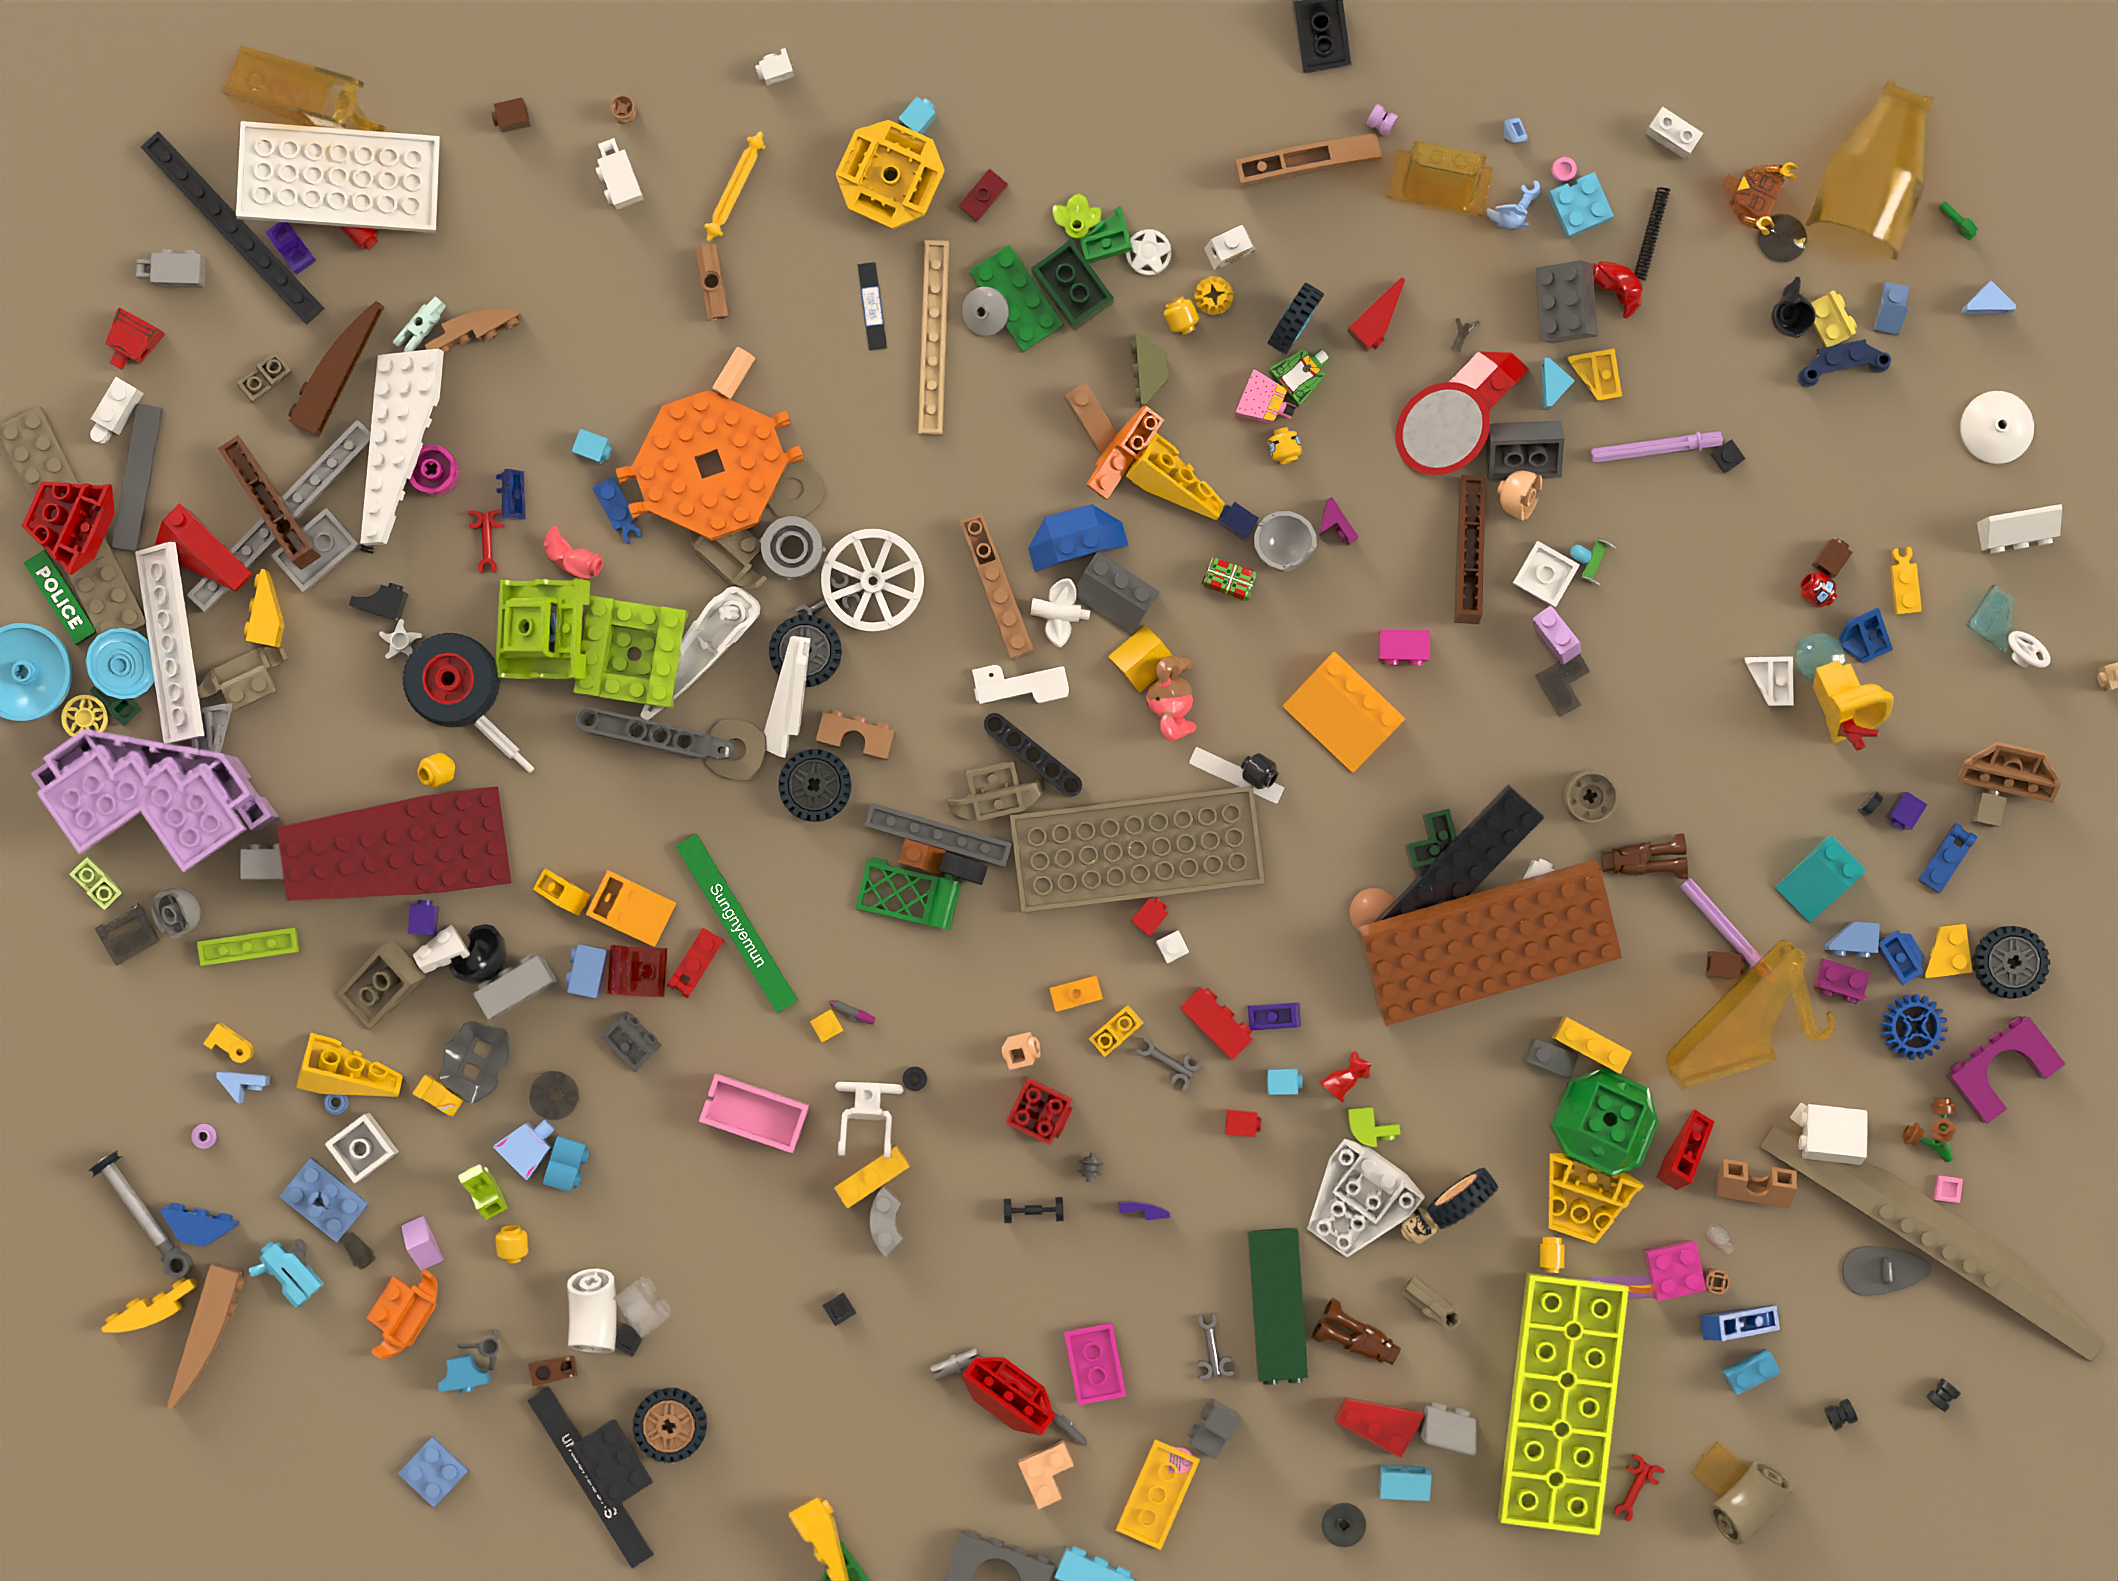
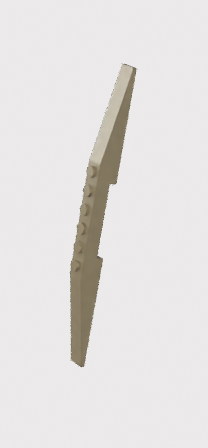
M1774 1126L1771 1127L1759 1147L2092 1362L2104 1340L2012 1251L1890 1172L1865 1162L1861 1165L1802 1159V1150H1799L1798 1147L1800 1136Z

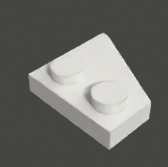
M1793 656L1745 657V663L1768 706H1794Z
M450 925L445 930L440 931L426 945L421 946L413 954V957L419 968L424 973H427L439 966L450 964V958L458 955L466 958L470 953L457 930Z

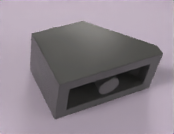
M1532 1038L1524 1061L1570 1079L1578 1055Z

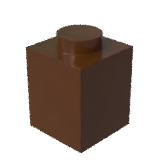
M522 97L494 104L495 112H491L495 127L499 126L502 133L531 126L526 103Z
M1832 538L1826 542L1811 565L1828 577L1834 578L1853 552L1848 549L1849 545L1839 538L1836 540Z
M1708 951L1706 976L1739 979L1745 967V961L1741 960L1742 954Z

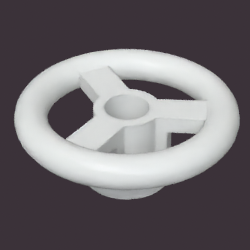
M2021 631L2010 633L2008 641L2014 651L2012 658L2018 665L2022 667L2032 665L2044 668L2050 664L2049 652L2036 638ZM2037 652H2040L2043 660H2038Z

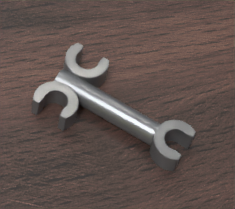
M843 572L844 582L842 584H837L834 578L831 579V584L838 590L850 586L849 577ZM857 593L842 597V603L846 609L850 608L847 603L849 597H855L858 603L861 601ZM822 598L809 606L799 605L795 611L806 610L808 615H813L828 605L825 598Z
M1144 1037L1143 1040L1149 1044V1049L1147 1051L1137 1049V1053L1141 1056L1150 1055L1178 1072V1074L1172 1077L1171 1083L1174 1084L1178 1078H1183L1185 1084L1182 1090H1187L1190 1083L1189 1079L1194 1071L1201 1067L1202 1061L1199 1060L1195 1066H1190L1188 1060L1191 1055L1188 1053L1184 1057L1183 1065L1155 1048L1153 1042L1149 1038Z
M1211 1313L1212 1322L1209 1324L1203 1322L1202 1315L1198 1317L1200 1326L1204 1328L1209 1363L1204 1360L1197 1363L1198 1367L1205 1366L1208 1368L1206 1374L1199 1375L1200 1380H1207L1211 1375L1222 1374L1224 1376H1231L1234 1374L1233 1370L1226 1371L1223 1369L1224 1363L1232 1361L1231 1357H1223L1219 1361L1214 1332L1217 1317L1214 1313Z

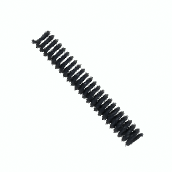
M1659 187L1656 189L1657 192L1654 196L1653 207H1651L1650 218H1648L1647 229H1645L1646 232L1641 244L1640 255H1638L1637 266H1635L1636 269L1634 270V274L1640 280H1647L1646 277L1648 275L1646 273L1649 271L1646 269H1650L1649 265L1651 264L1649 262L1652 260L1649 258H1652V254H1654L1652 251L1655 249L1652 247L1656 246L1653 243H1657L1656 240L1658 238L1656 236L1659 234L1656 232H1660L1659 228L1661 227L1659 225L1662 223L1659 221H1663L1662 217L1664 216L1662 214L1665 212L1662 210H1665V206H1667L1665 203L1668 202L1666 199L1669 198L1666 195H1670L1669 192L1671 190L1669 188Z

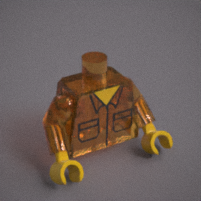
M1788 162L1784 166L1770 164L1754 166L1751 169H1746L1740 179L1727 174L1722 188L1734 193L1729 204L1733 207V212L1741 224L1754 229H1760L1764 235L1769 234L1765 226H1774L1773 221L1768 216L1785 181L1782 177L1785 175L1789 180L1796 179L1794 174H1789L1791 169H1798L1794 163Z

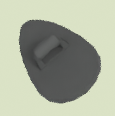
M1864 1246L1853 1250L1846 1257L1842 1269L1844 1281L1848 1287L1858 1294L1867 1296L1885 1294L1913 1286L1922 1281L1931 1272V1266L1926 1261L1911 1253L1873 1246Z

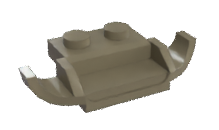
M747 529L713 541L687 530L695 554L730 585L733 584L744 589H757L767 579L752 570L750 563L761 553V542Z
M257 647L255 650L212 668L206 674L204 680L197 686L199 699H205L223 692L227 703L232 704V712L278 692L269 670L288 660L284 648Z
M1010 760L966 770L971 794L966 795L967 797L951 798L947 799L951 813L965 819L982 821L1025 811L1026 808L1040 798L1045 791L1043 778H1038L1026 784L1024 782L1019 783L1014 761Z

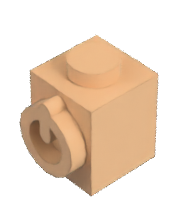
M1031 1032L1011 1036L1006 1039L1002 1047V1055L1004 1060L1007 1061L1009 1070L1032 1065L1035 1059L1040 1057V1043L1036 1037H1032Z

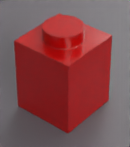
M1149 898L1132 918L1131 922L1148 936H1151L1169 914L1165 911L1167 906L1158 898H1155L1154 901Z
M1227 1109L1226 1135L1255 1137L1256 1132H1260L1261 1117H1257V1112Z

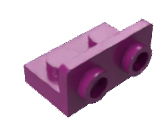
M1822 958L1813 987L1820 988L1819 993L1834 997V993L1844 996L1843 1001L1857 1004L1858 1001L1866 1000L1864 994L1871 973Z

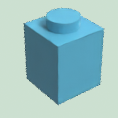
M916 97L898 118L899 124L919 134H923L936 119L935 106L926 98L922 101L919 97Z
M580 429L572 452L577 456L602 465L604 460H608L612 447L609 446L611 442L607 438Z
M1267 1069L1268 1095L1298 1094V1089H1302V1074H1298V1069Z

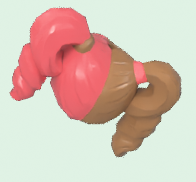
M1179 655L1160 660L1156 669L1159 680L1149 687L1146 695V703L1150 710L1162 718L1160 730L1164 738L1170 742L1177 741L1196 730V724L1193 721L1183 718L1193 705V697L1190 684L1185 679L1179 677L1182 672L1191 670L1194 663L1189 658Z

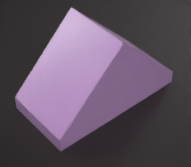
M421 1216L401 1226L406 1249L420 1270L444 1260L425 1216Z

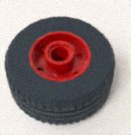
M458 633L436 634L420 642L421 644L412 650V653L406 660L407 663L404 665L405 669L403 670L404 676H402L405 696L408 698L407 701L414 708V711L424 719L445 727L466 726L476 722L483 715L485 716L491 709L490 707L493 706L494 701H496L500 688L496 662L492 654L478 641ZM451 675H455L454 683L448 685V678Z

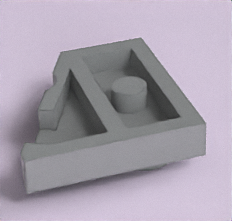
M230 703L200 708L204 736L191 739L192 748L221 753L232 711V704Z

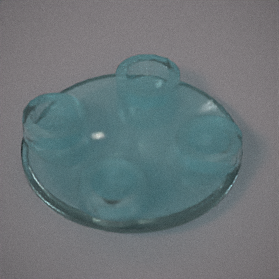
M1814 633L1805 637L1798 644L1795 656L1796 664L1805 678L1814 681L1816 668L1838 660L1842 666L1844 664L1843 648L1839 641L1829 634Z

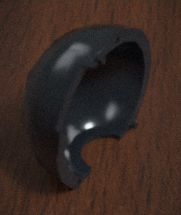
M488 924L475 926L467 935L470 940L467 948L470 955L466 958H463L461 955L450 958L451 963L449 964L450 972L455 978L471 984L482 983L495 977L501 971L506 958L505 940L494 926Z

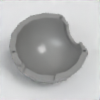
M1277 511L1266 516L1258 524L1254 535L1255 550L1260 560L1269 568L1280 572H1288L1298 567L1313 554L1317 547L1316 533L1311 523L1302 515L1291 511Z

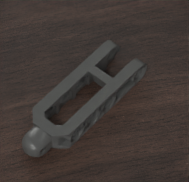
M593 707L581 708L576 714L577 726L590 734L703 760L709 757L720 760L734 757L735 746L731 741L709 734ZM590 715H594V724L592 726H587V718ZM643 726V734L640 737H635V728ZM666 731V741L663 743H659V733ZM685 737H691V745L683 749L681 746L682 740ZM721 748L725 749L723 754H720Z

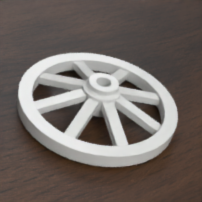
M864 529L845 536L831 549L822 568L821 586L827 605L843 623L861 631L879 632L898 626L915 611L923 594L924 573L917 553L903 538L886 530ZM868 538L885 540L875 568H871L860 540ZM852 543L865 570L863 573L835 561L839 554ZM892 543H894L907 554L910 561L882 573L881 571ZM834 568L861 580V582L832 593L830 586L831 570ZM914 568L915 588L913 593L885 582L889 578ZM872 577L878 579L877 584L874 586L869 584V580ZM864 589L865 592L852 618L838 606L835 600ZM882 589L910 600L907 606L893 618L881 592ZM872 594L876 596L885 621L874 623L860 621Z

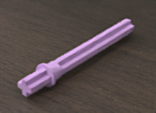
M1698 431L1694 435L1591 449V458L1596 463L1691 449L1701 451L1702 448L1723 445V436L1721 431L1702 434Z
M1689 878L1681 884L1680 887L1735 950L1742 954L1743 959L1749 964L1748 968L1750 970L1753 969L1766 984L1771 983L1778 975L1764 960L1765 956L1759 955L1693 879Z

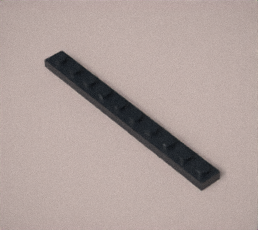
M159 131L140 147L305 324L308 325L325 309L243 220L236 219V213Z

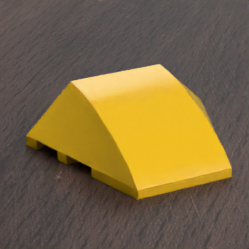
M1550 1153L1549 1229L1596 1244L1613 1224L1614 1219L1623 1208H1626L1634 1195L1640 1192L1644 1184L1626 1172L1608 1177L1565 1157L1564 1153Z

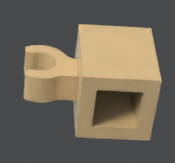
M2118 662L2098 668L2097 679L2100 686L2104 687L2105 691L2118 688Z

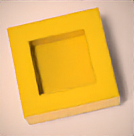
M832 1009L810 1021L822 1043L843 1031Z

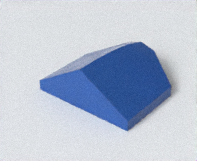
M1878 607L1847 621L1839 637L1843 650L1862 663L1893 650Z

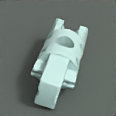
M434 297L427 305L424 304L394 339L393 343L399 347L413 334L414 336L405 346L404 352L414 351L423 341L424 337L433 329V326L440 320L441 317L439 315L446 307L445 304L437 297Z

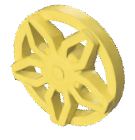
M79 695L69 700L65 705L61 717L65 731L71 737H74L85 728L86 730H91L90 727L92 725L95 726L97 732L103 733L108 725L109 713L106 706L96 697ZM86 699L88 700V708H84ZM81 700L80 709L71 707L75 702ZM92 700L95 701L101 708H94L92 710ZM68 711H76L75 716H72ZM96 712H103L101 716H95ZM67 717L75 720L71 729L68 726ZM103 719V724L101 728H99V725L95 721H100ZM77 725L80 726V730L74 733Z

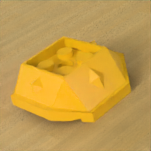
M885 120L855 130L835 175L848 210L894 230L925 216L945 173V169L933 139L891 120ZM893 170L897 172L898 176L895 180L888 181L884 178L886 172Z

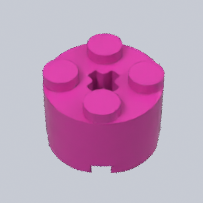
M424 445L421 448L409 481L425 495L433 497L445 495L453 490L459 480L460 469L458 462L445 448L438 445ZM431 466L436 468L437 473L435 475L431 474L429 470Z

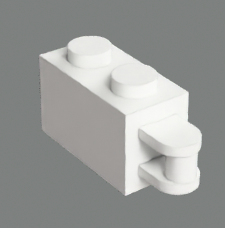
M614 138L598 144L603 158L597 159L600 167L596 168V172L600 182H606L608 189L604 193L609 205L613 203L618 210L644 200L625 149L619 151ZM612 149L615 150V153L608 156L606 155L607 151H610Z
M115 377L91 417L96 422L90 433L92 440L99 444H105L113 432L120 435L144 393Z

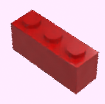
M1199 987L1179 1008L1233 1060L1253 1040L1250 1036L1252 1031L1243 1022L1238 1024L1232 1018L1235 1014L1226 1005L1221 1008L1215 1002L1218 997L1208 987L1205 990Z

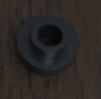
M910 1067L903 1074V1084L911 1091H919L926 1085L927 1075L920 1067ZM917 1074L920 1078L919 1082L912 1083L910 1080L911 1075Z

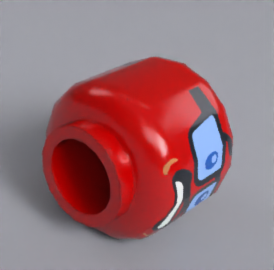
M1811 572L1800 583L1801 596L1816 608L1831 605L1837 597L1836 583L1822 572Z

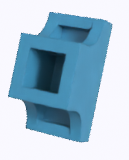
M474 1354L450 1358L446 1361L447 1376L444 1380L438 1382L439 1393L459 1389V1393L473 1391V1386L492 1381L491 1373L478 1367Z

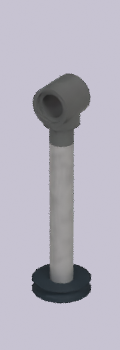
M117 1151L99 1160L88 1171L93 1172V1177L101 1172L104 1174L163 1256L160 1260L163 1262L165 1273L171 1278H180L186 1275L193 1266L191 1256L187 1252L182 1251L179 1246L174 1247L114 1164L122 1156H118ZM174 1259H180L183 1262L182 1271L174 1268Z

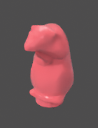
M555 525L547 532L543 546L546 547V556L558 568L581 579L596 577L600 573L603 565V558H600L601 554L594 555L584 548L573 550L567 540L560 535L559 529Z

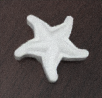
M403 619L398 621L395 632L390 634L380 632L379 635L390 644V650L385 655L386 659H390L400 652L407 654L409 657L412 653L411 644L416 639H421L423 637L422 634L407 633L403 626Z

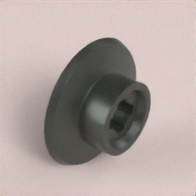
M1338 1503L1331 1506L1325 1512L1322 1519V1530L1326 1539L1333 1545L1350 1547L1357 1544L1364 1536L1366 1519L1357 1506L1350 1503ZM1342 1519H1346L1349 1523L1345 1529H1341L1338 1525Z

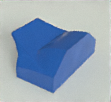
M1896 930L1879 941V953L1901 985L1924 973L1921 968L1924 955L1911 934H1902L1899 930Z

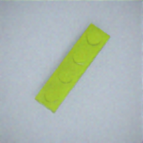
M296 928L197 942L200 966L300 952Z

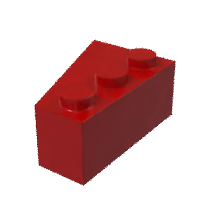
M1345 1397L1334 1419L1342 1426L1402 1458L1425 1414L1420 1410Z

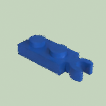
M614 476L592 487L615 531L623 529L622 537L624 541L628 544L631 543L628 538V534L631 531H635L639 538L642 537L641 531L632 525V522L638 519L632 518L628 507L629 503Z

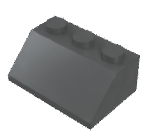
M1561 421L1491 423L1486 440L1488 480H1506L1512 473L1522 470L1541 475L1542 478H1561L1565 439Z
M1099 552L1095 554L1076 585V599L1130 634L1134 633L1159 593V590Z

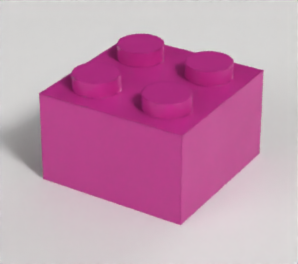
M1689 1240L1643 1250L1652 1294L1655 1300L1661 1301L1707 1291L1696 1242Z

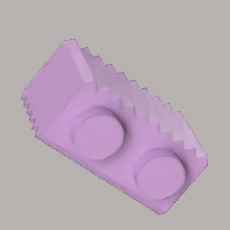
M1549 606L1533 617L1535 631L1543 639V642H1546V646L1554 653L1560 664L1567 663L1582 652L1580 641L1552 606Z

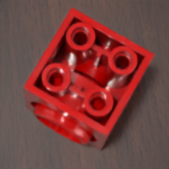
M1027 1077L1006 1123L1051 1145L1054 1137L1058 1139L1073 1110L1070 1106L1072 1098Z

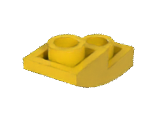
M1127 1005L1095 1032L1089 1040L1106 1057L1144 1022Z

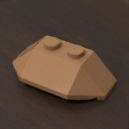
M1995 742L1965 760L1957 777V782L2051 803L2054 802L2061 787V781L2045 752L2001 742Z

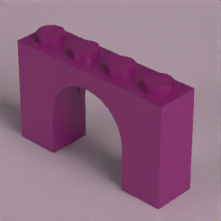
M2015 1017L2008 1023L2009 1028L2003 1032L1997 1031L1988 1038L1990 1042L1983 1048L1981 1045L1976 1047L1969 1053L1971 1057L1966 1061L1962 1062L1960 1060L1949 1068L1951 1072L1946 1077L1982 1123H1990L2007 1109L1991 1088L1987 1078L1988 1066L1998 1053L2005 1050L2018 1052L2025 1058L2038 1077L2042 1079H2047L2065 1065V1062L2030 1017Z

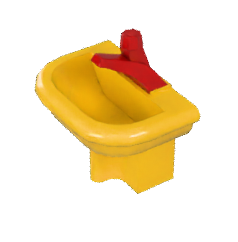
M1839 660L1816 668L1812 688L1825 714L1832 742L1835 744L1848 739L1856 751L1864 749L1866 746L1862 737H1877L1879 730H1874V728L1881 725L1891 714L1894 703L1892 693L1885 691L1876 684L1860 685L1851 664L1842 666Z

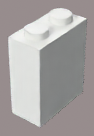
M1808 1104L1805 1110L1800 1113L1799 1126L1803 1127V1134L1799 1137L1798 1147L1799 1150H1802V1159L1861 1165L1867 1158L1866 1110Z

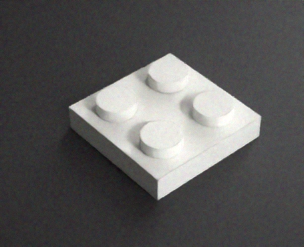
M1536 541L1512 584L1555 608L1580 565L1543 543Z

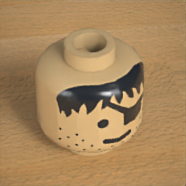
M1417 1207L1409 1218L1401 1222V1233L1410 1243L1421 1244L1437 1232L1436 1223L1430 1217L1427 1210L1421 1207Z

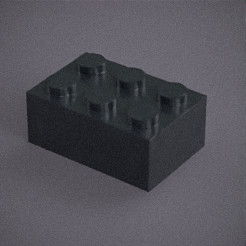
M615 1419L609 1420L569 1446L607 1510H612L653 1483Z

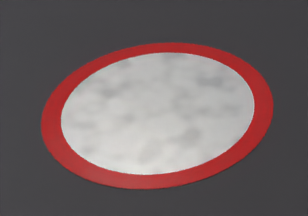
M1442 382L1423 389L1406 404L1398 418L1395 440L1401 458L1415 471L1427 475H1444L1463 468L1479 454L1485 445L1490 430L1489 408L1480 393L1466 384Z

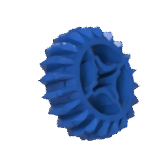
M1906 994L1903 995V1002L1899 998L1894 999L1897 1007L1888 1004L1887 1008L1891 1013L1882 1014L1888 1020L1887 1022H1880V1026L1887 1027V1031L1881 1032V1036H1889V1039L1884 1043L1887 1046L1894 1044L1891 1048L1892 1053L1900 1050L1899 1057L1905 1058L1908 1053L1909 1060H1914L1916 1054L1922 1060L1925 1057V1053L1928 1056L1933 1055L1931 1047L1936 1050L1941 1048L1937 1040H1946L1940 1033L1948 1031L1947 1027H1941V1023L1947 1022V1018H1939V1015L1943 1013V1009L1934 1010L1937 1005L1936 1001L1928 1004L1929 997L1923 996L1920 1000L1919 994H1913L1911 1000L1910 996ZM1914 1006L1923 1010L1913 1018L1903 1013L1905 1009ZM1929 1018L1932 1024L1931 1034L1925 1028ZM1897 1019L1903 1027L1902 1032L1899 1035L1900 1038L1898 1037L1896 1032ZM1908 1021H1910L1911 1023H1916V1022H1917V1024H1916L1915 1027H1916L1918 1030H1917V1031H1911V1030H1912V1026L1910 1025V1023H1909ZM1915 1036L1925 1041V1043L1918 1047L1912 1048L1905 1045L1908 1040Z

